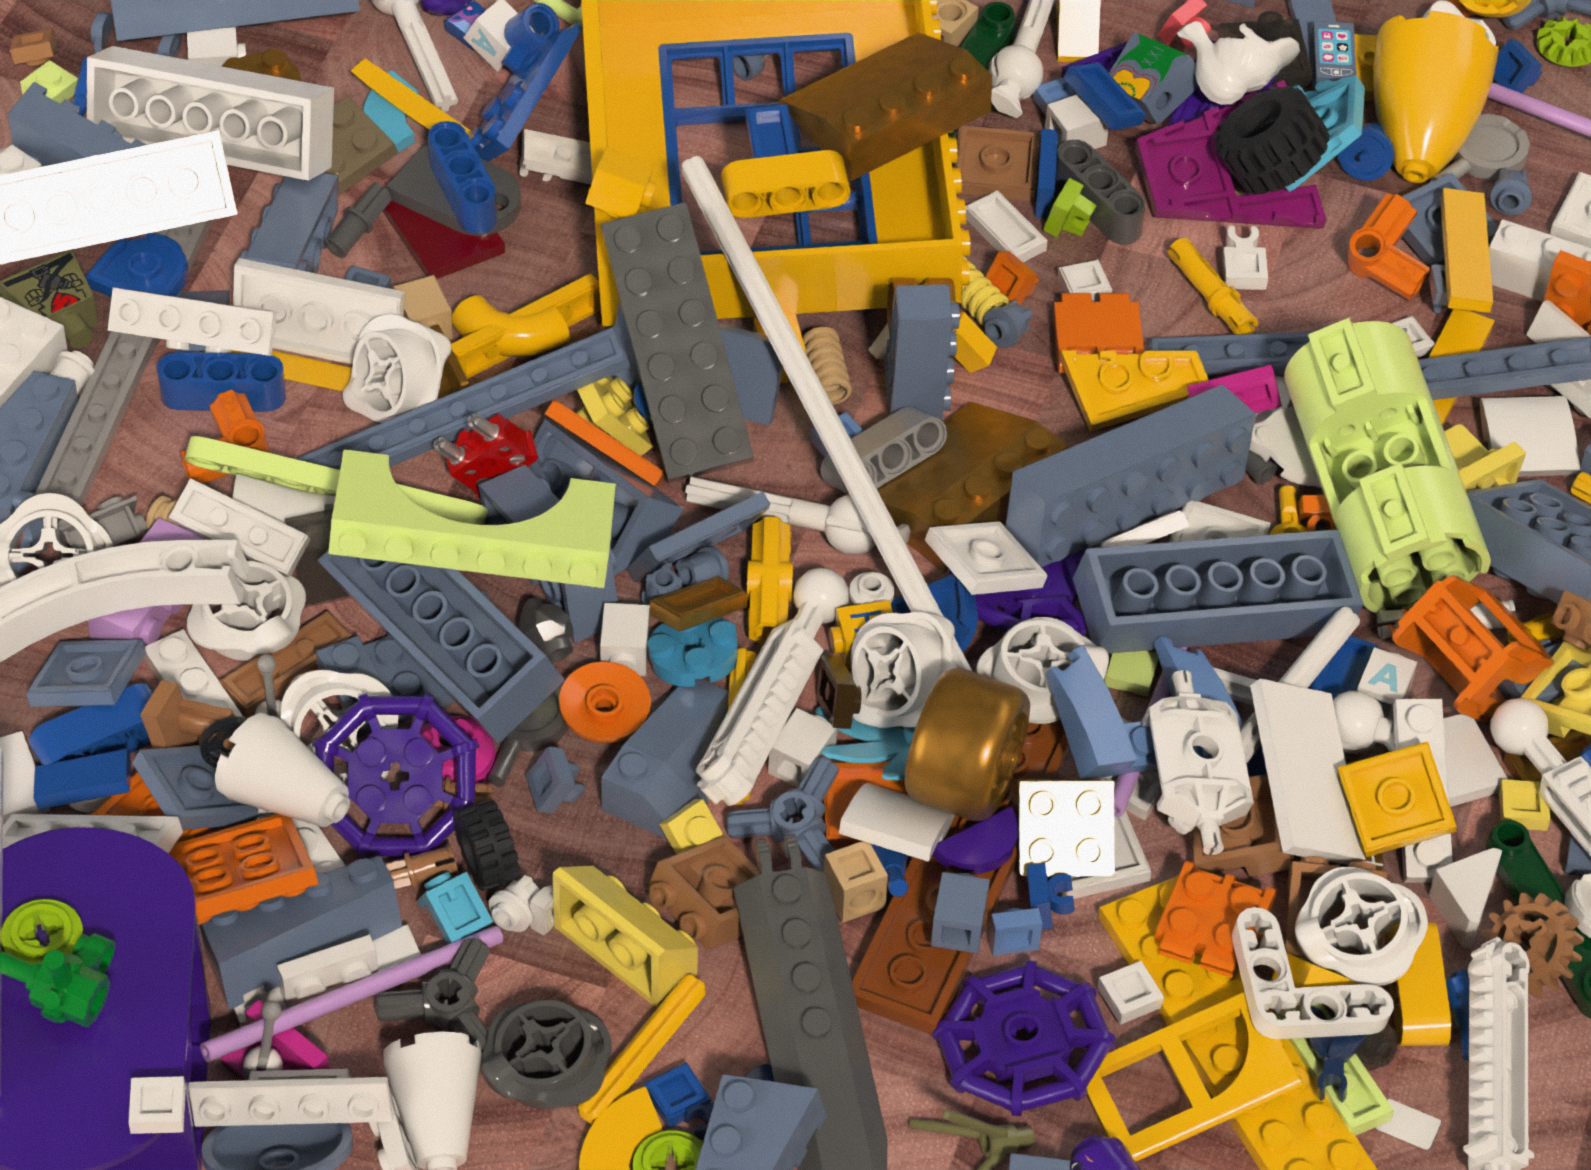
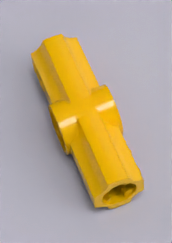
M764 517L761 521L753 523L752 556L751 560H748L747 593L748 600H750L748 631L749 639L756 641L759 646L765 644L773 628L788 622V602L792 600L793 562H789L791 554L790 524L784 523L780 517Z

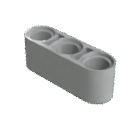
M907 406L851 438V441L877 489L938 452L946 441L947 429L944 422L939 418L914 406ZM827 454L822 461L820 469L823 480L836 489L849 494L830 455Z

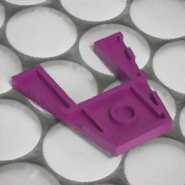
M1286 81L1277 82L1275 87L1280 86V88L1287 86ZM1257 91L1243 96L1235 104L1220 110L1217 106L1205 111L1202 117L1184 123V120L1136 140L1135 150L1154 217L1316 229L1324 228L1327 220L1316 185L1297 187L1290 192L1287 189L1272 193L1270 191L1265 194L1236 196L1229 169L1215 150V136L1220 131L1219 127L1222 122L1229 117L1228 115L1243 102L1258 94Z

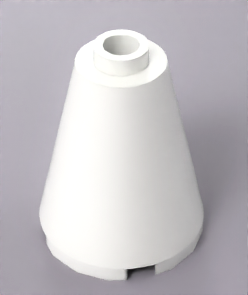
M257 713L248 718L235 730L229 741L236 745L228 758L221 754L217 763L215 773L217 791L232 801L321 827H327L343 819L350 806L348 787L279 718L272 715L269 716L266 713Z
M456 1032L414 1035L415 1044L401 1048L400 1039L394 1041L383 1050V1065L416 1164L424 1170H457V1167L463 1165L467 1160L482 1056L481 1043L476 1040L471 1045L469 1035Z

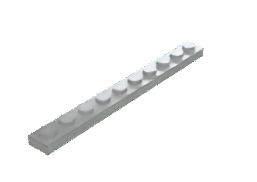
M213 220L157 232V234L173 239L181 246L182 252L187 259L189 273ZM110 332L94 366L95 371L90 375L35 492L36 495L44 493L61 494L73 499L81 507L83 506L159 338Z

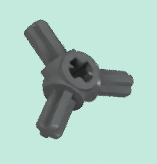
M467 938L464 940L449 970H441L430 981L422 982L421 990L380 992L376 994L375 1003L378 1020L393 1021L424 1018L425 1026L431 1025L438 1031L469 1035L471 1045L478 1040L481 1043V1053H483L488 1039V1031L477 1017L480 1008L474 1001L478 993V988L474 982L490 954L489 947L479 939Z

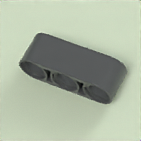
M1081 140L1063 142L1057 150L1055 185L1058 190L1062 191L1069 178L1083 184L1084 187L1081 195L1097 205L1089 220L1112 242L1120 245L1135 243L1142 234L1145 213V199L1091 145Z

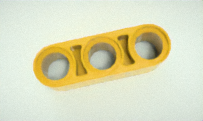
M832 150L738 160L726 165L721 172L725 202L732 215L737 218H752L834 208L844 204L849 199L851 193L843 157L838 152Z
M1428 922L1425 938L1418 947L1408 971L1398 980L1389 983L1390 996L1393 1000L1394 1009L1392 1012L1398 1046H1448L1450 1043L1451 1015L1436 922ZM1400 924L1392 926V931L1384 935V947L1395 937Z

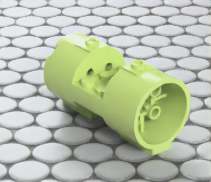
M1347 318L1308 334L1310 341L1301 347L1290 359L1285 369L1284 379L1335 528L1339 530L1364 607L1374 613H1377L1378 610L1385 611L1386 608L1410 609L1437 580L1442 582L1447 577L1455 575L1469 582L1478 573H1487L1491 563L1490 555L1407 332L1403 328L1388 322L1365 321L1352 323L1350 318Z

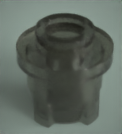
M1386 1025L1379 1033L1366 1037L1363 1044L1356 1051V1055L1366 1070L1371 1071L1384 1067L1392 1061L1397 1052L1396 1031Z

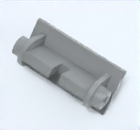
M121 496L111 498L100 504L98 511L89 514L95 522L106 530L114 547L140 538L141 532L147 530L143 516L141 514L133 515L138 500L136 496L123 500ZM63 519L58 522V530L63 545L68 548L87 549L80 532L71 523ZM58 551L61 558L73 557V554H64Z

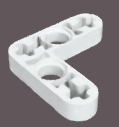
M1257 907L1245 909L1239 914L1232 931V942L1251 1020L1255 1029L1261 1035L1270 1039L1371 1035L1379 1033L1385 1028L1394 1007L1390 994L1383 988L1371 984L1295 988L1280 926L1276 917L1269 911ZM1248 927H1255L1258 934H1263L1259 946L1260 949H1256L1258 942L1255 932L1248 930ZM1261 964L1270 966L1276 971L1278 978L1273 981L1260 979L1255 974L1253 967ZM1316 1003L1325 1004L1333 1010L1335 1018L1322 1020L1312 1013L1310 1006ZM1362 1004H1368L1370 1010L1378 1011L1377 1014L1371 1015L1368 1008L1361 1007ZM1296 1006L1299 1007V1011H1294ZM1269 1008L1275 1009L1277 1015L1284 1016L1283 1020H1277L1274 1013L1268 1012ZM1351 1012L1350 1016L1347 1017L1346 1013Z

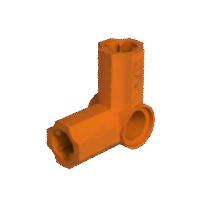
M1387 193L1363 227L1352 234L1349 242L1347 264L1350 271L1356 276L1373 278L1411 301L1424 286L1431 268L1395 247L1417 216V210L1411 206L1408 200L1398 194L1392 195ZM1362 248H1370L1377 254L1372 257H1364L1357 251Z
M232 389L218 394L217 399L209 405L212 417L222 436L215 440L270 453L264 426L257 421L245 393H237ZM187 449L179 452L188 480L191 478L204 484L229 475L192 465L184 460Z

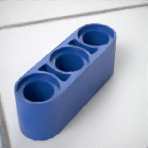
M444 121L433 125L428 133L431 170L460 226L464 230L475 234L490 231L497 222L496 190L465 129L456 122Z
M175 352L163 356L157 364L161 401L170 409L210 411L209 405L217 399L218 394L232 389L237 393H245L253 412L274 411L280 408L286 400L283 363L274 355Z
M144 683L126 687L115 705L82 706L41 724L30 735L29 744L41 765L127 749L128 754L151 745L140 714L154 692L149 685Z

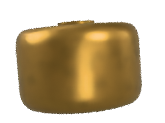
M952 668L945 671L932 688L912 737L904 779L908 795L919 803L968 820L984 821L990 818L1007 792L1023 749L1030 718V700L1027 694L1014 685L970 670Z

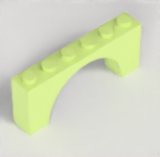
M344 449L331 520L328 554L604 588L610 551L616 484L570 478L568 489L562 499L551 509L539 516L503 525L469 524L436 515L409 499L400 490L392 477L389 467V455Z

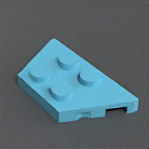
M1357 76L1344 77L1337 81H1320L1315 86L1316 90L1304 92L1300 85L1293 86L1294 89L1299 88L1305 94L1328 129L1327 132L1330 135V140L1327 142L1326 152L1320 156L1321 160L1317 165L1313 166L1305 176L1296 180L1295 183L1285 186L1289 192L1296 189L1362 135L1365 86Z

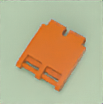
M1061 293L1062 299H1060V302H1054L1053 322L1058 373H1065L1059 358L1061 350H1076L1077 354H1099L1100 351H1116V354L1144 353L1139 302H1130L1129 293H1099L1098 302H1092L1091 293Z
M1186 860L1156 928L1155 940L1161 942L1159 954L1188 964L1192 963L1195 954L1202 955L1200 968L1232 978L1236 968L1239 967L1232 942V931L1239 914L1245 909L1252 907L1263 908L1270 912L1277 889L1267 886L1266 890L1240 883L1235 881L1236 876L1226 873L1225 877L1209 873L1195 868L1194 862ZM1248 927V930L1255 932L1258 942L1260 934L1256 932L1255 927Z

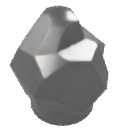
M538 598L527 600L522 608L519 630L552 663L569 656L574 650L570 639L574 637L570 616L555 604H543Z

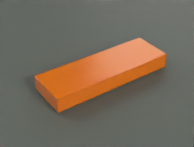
M557 400L556 402L553 401L545 412V415L550 420L657 489L660 488L666 479L663 470Z

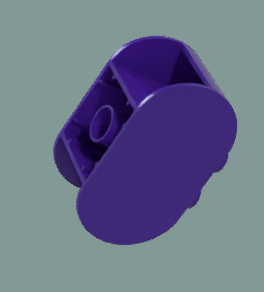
M75 827L51 830L32 835L4 848L2 926L6 918L16 908L25 903L40 899L56 900L67 904L76 911L82 922L83 934L91 936L93 933H97L114 940L116 947L110 966L105 972L111 983L106 1003L97 1020L88 1028L69 1020L64 1023H55L44 1018L40 1014L42 1009L31 1004L29 999L30 991L26 989V983L2 974L0 1170H202L201 1149L204 1142V1126L195 1127L187 1088L189 1082L207 1081L208 1062L201 1053L200 1045L210 1040L211 1005L203 966L196 918L195 896L187 874L172 856L155 844L140 837L111 829ZM36 925V940L39 941L40 946L47 947L50 943V936L46 934L45 930L42 931L41 925ZM184 1076L186 1087L184 1132L131 1134L129 1128L131 1078Z

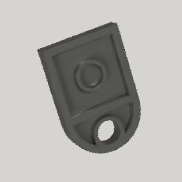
M429 141L386 186L390 191L392 201L455 231L468 235L482 236L502 231L517 219L521 210V190L515 177L503 168L481 159L495 186L496 204L503 205L506 208L497 211L496 225L490 231L475 234L464 230L460 226L431 170Z

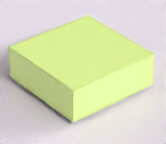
M1147 650L1113 653L1105 676V684L1109 688L1148 697L1159 662L1157 652Z

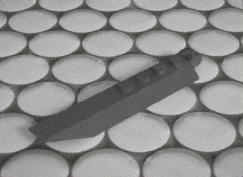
M796 834L784 835L783 852L787 859L789 870L773 872L770 846L766 838L757 839L754 841L759 874L734 887L733 890L774 1082L818 1088L827 1114L820 1130H815L806 1146L807 1153L797 1170H887L888 1140L828 874L812 868L802 867L801 853Z

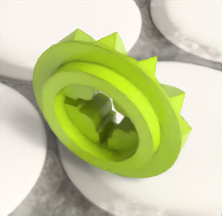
M1561 15L1557 22L1547 20L1544 27L1539 29L1536 41L1540 53L1549 61L1567 67H1579L1591 63V24L1582 25L1578 17L1574 21H1568ZM1567 36L1575 38L1572 43H1569V46H1565L1566 41L1564 40Z
M50 899L30 901L16 908L6 918L1 929L3 952L35 964L37 961L43 962L44 956L51 950H59L64 955L72 954L78 939L83 935V926L76 911L63 902ZM36 925H41L42 931L45 930L46 934L50 936V943L47 947L40 946L39 941L36 940Z
M668 1130L658 1132L645 1139L637 1148L633 1158V1170L666 1169L669 1154H673V1161H676L677 1167L682 1168L679 1170H696L703 1142L694 1135L683 1131Z

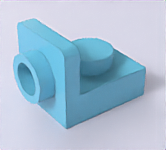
M446 872L424 884L427 892L417 900L421 910L426 907L428 908L447 944L470 936L493 923L467 872L455 878H452L450 872Z

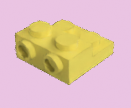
M1564 641L1552 656L1554 663L1549 669L1545 668L1533 680L1520 698L1532 700L1544 709L1548 718L1549 734L1564 738L1573 729L1591 735V646L1588 650ZM1572 659L1587 667L1572 670L1564 676L1561 683L1564 692L1563 696L1549 703L1536 700V697Z

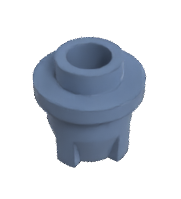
M1506 167L1500 171L1499 179L1493 185L1490 195L1491 203L1498 212L1505 215H1517L1526 211L1531 205L1532 190L1528 184V174L1524 170L1519 172L1517 170H1509Z
M1012 300L1003 307H994L984 315L983 328L985 334L996 346L1009 348L1019 341L1020 336L1029 330L1028 325L1033 314L1030 308L1026 309L1023 305L1018 304L1017 300Z
M713 546L701 548L695 555L678 560L675 566L678 570V577H682V588L715 576L728 580V561L721 551Z
M662 565V568L653 574H647L646 588L642 593V605H650V600L682 589V577H677L676 573L671 570V566Z

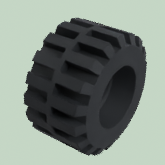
M1279 86L1256 94L1234 109L1228 115L1229 117L1220 125V131L1215 136L1216 144L1214 146L1242 189L1250 194L1254 192L1256 194H1265L1269 191L1271 193L1278 191L1305 176L1321 160L1320 156L1326 152L1330 135L1311 103L1299 88L1294 89L1293 86L1280 88Z

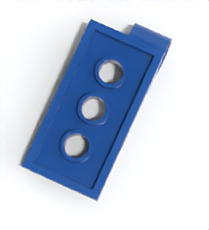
M531 4L510 18L505 25V38L510 48L501 63L508 67L513 74L499 97H494L482 111L481 116L485 120L480 128L476 127L468 135L478 156L489 162L510 149L583 29L582 26L575 23L568 29H563L559 32V19L554 10L546 4Z

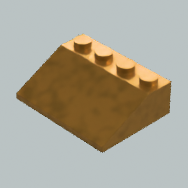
M917 32L779 99L780 105L788 104L790 117L821 150H832L838 152L843 157L847 177L852 181L991 112L992 75L968 50Z
M969 402L944 421L947 437L943 447L938 452L877 488V491L896 527L901 524L909 525L911 533L907 544L941 571L946 572L949 568L925 541L929 527L999 521L1005 526L1013 471L1068 449L1069 445L1036 420Z

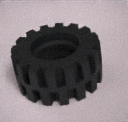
M489 799L455 811L453 820L455 822V832L458 835V845L461 847V854L467 863L469 874H472L475 885H478V889L485 891L518 879L520 877V865L517 862L519 859L514 848L515 843L509 833V826L504 821L501 809H498L497 803Z

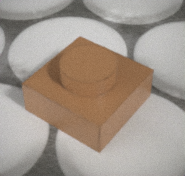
M53 28L13 36L10 53L14 65L26 62L27 66H36L49 61L50 57L54 56L57 46Z

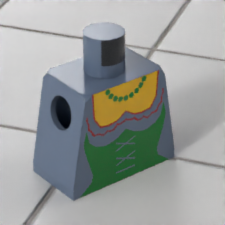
M1134 32L1109 72L1116 82L1146 113L1144 120L1153 124H1159L1164 121L1199 87L1195 75L1196 64L1190 55L1137 32Z

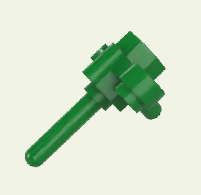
M93 933L91 936L83 934L78 939L72 954L64 955L59 950H51L46 953L43 962L37 961L35 964L0 951V973L26 983L25 987L30 991L29 999L31 1004L42 1009L40 1014L44 1018L55 1023H64L69 1020L88 1028L97 1020L106 1003L111 983L105 972L113 959L116 943L114 940L97 933Z

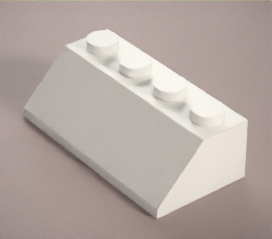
M1502 219L1489 247L1492 285L1544 301L1553 263L1559 251H1565L1591 262V247Z

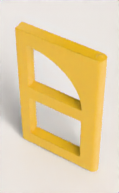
M1242 992L1109 1052L1087 1086V1096L1107 1136L1121 1140L1137 1162L1301 1088L1303 1085L1302 1078L1298 1076L1280 1040L1267 1038L1255 1029L1251 1020L1245 992ZM1242 1015L1248 1029L1249 1042L1245 1063L1235 1081L1225 1091L1211 1099L1182 1041ZM1163 1051L1192 1108L1130 1135L1102 1077Z

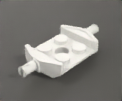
M1180 670L1172 675L1176 697L1162 698L1148 708L1142 719V726H1150L1162 790V796L1156 804L1157 811L1191 826H1197L1201 831L1203 852L1209 855L1212 851V855H1216L1224 849L1219 826L1246 816L1254 803L1237 713L1227 702L1201 698V694L1194 693L1191 672L1186 670L1183 674V670ZM1192 746L1203 747L1213 758H1202L1197 755Z

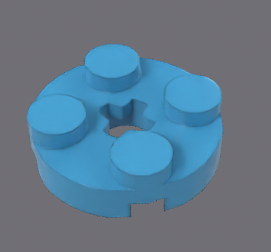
M716 618L678 632L662 623L653 631L647 641L649 660L652 663L654 673L664 682L681 687L696 686L695 679H704L709 676L710 683L721 680L736 666L738 655L736 626L732 622Z

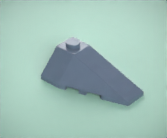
M544 419L534 438L538 459L530 467L538 478L543 477L547 481L551 492L559 500L566 493L570 478L616 484L610 548L617 561V567L613 569L615 576L627 569L649 546L669 537L684 508L647 481L551 420Z
M695 679L696 686H678L624 743L601 777L602 811L667 839L659 825L661 822L694 799H703L706 805H708V797L697 786V783L702 778L696 773V768L703 759L726 716L729 691L702 679Z

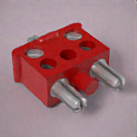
M476 413L472 414L467 420L468 426L473 429L472 432L468 430L461 431L457 437V442L454 444L444 437H439L433 444L434 450L446 457L450 475L474 490L476 497H481L479 484L522 465L528 467L538 459L532 432L530 430L523 431L499 413L488 421Z

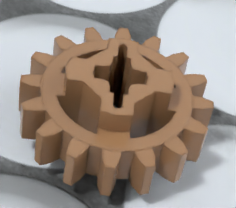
M1521 893L1519 905L1513 904L1508 899L1504 900L1503 907L1505 913L1500 916L1497 913L1491 912L1489 917L1495 924L1492 929H1481L1480 934L1489 939V941L1500 937L1502 941L1507 943L1513 942L1522 947L1527 954L1530 969L1532 970V973H1528V993L1536 998L1542 997L1544 985L1555 992L1558 991L1559 983L1557 978L1560 975L1570 979L1574 976L1567 967L1570 961L1579 962L1582 960V956L1573 951L1575 945L1584 942L1583 936L1576 931H1572L1579 925L1578 919L1567 913L1569 908L1558 900L1553 902L1552 899L1543 893H1539L1535 900L1528 894ZM1545 917L1548 918V920L1545 921L1542 918H1539L1538 920L1531 922L1529 918Z

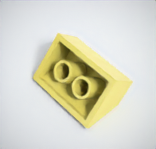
M594 866L559 867L553 872L554 927L654 1007L658 1008L684 976L691 974L695 977L697 975L698 947L694 940L683 930L676 931L662 920L653 906L645 902L640 903L631 896L617 878L611 875L606 876Z

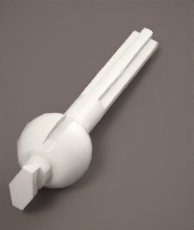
M371 0L379 11L395 16L433 104L443 112L449 111L451 105H457L458 98L417 8L420 0Z
M1029 0L1013 45L1001 49L989 62L988 72L992 75L991 102L997 111L1015 118L1020 117L1023 114L1020 101L1029 98L1042 84L1043 65L1035 53L1054 0Z
M694 476L690 478V483L686 486L685 493H687L686 502L722 510L762 492ZM764 492L771 505L759 518L780 517L787 524L823 531L828 542L837 551L846 555H861L870 551L876 545L850 494L836 499L831 506ZM901 524L897 529L905 544H907L911 531L909 525Z
M1214 668L1232 700L1254 706L1250 685L1257 680ZM1347 691L1334 698L1333 704L1344 753L1361 754L1372 749L1376 743L1385 745L1391 752L1396 750L1394 721L1384 718L1382 705L1374 697L1361 691Z

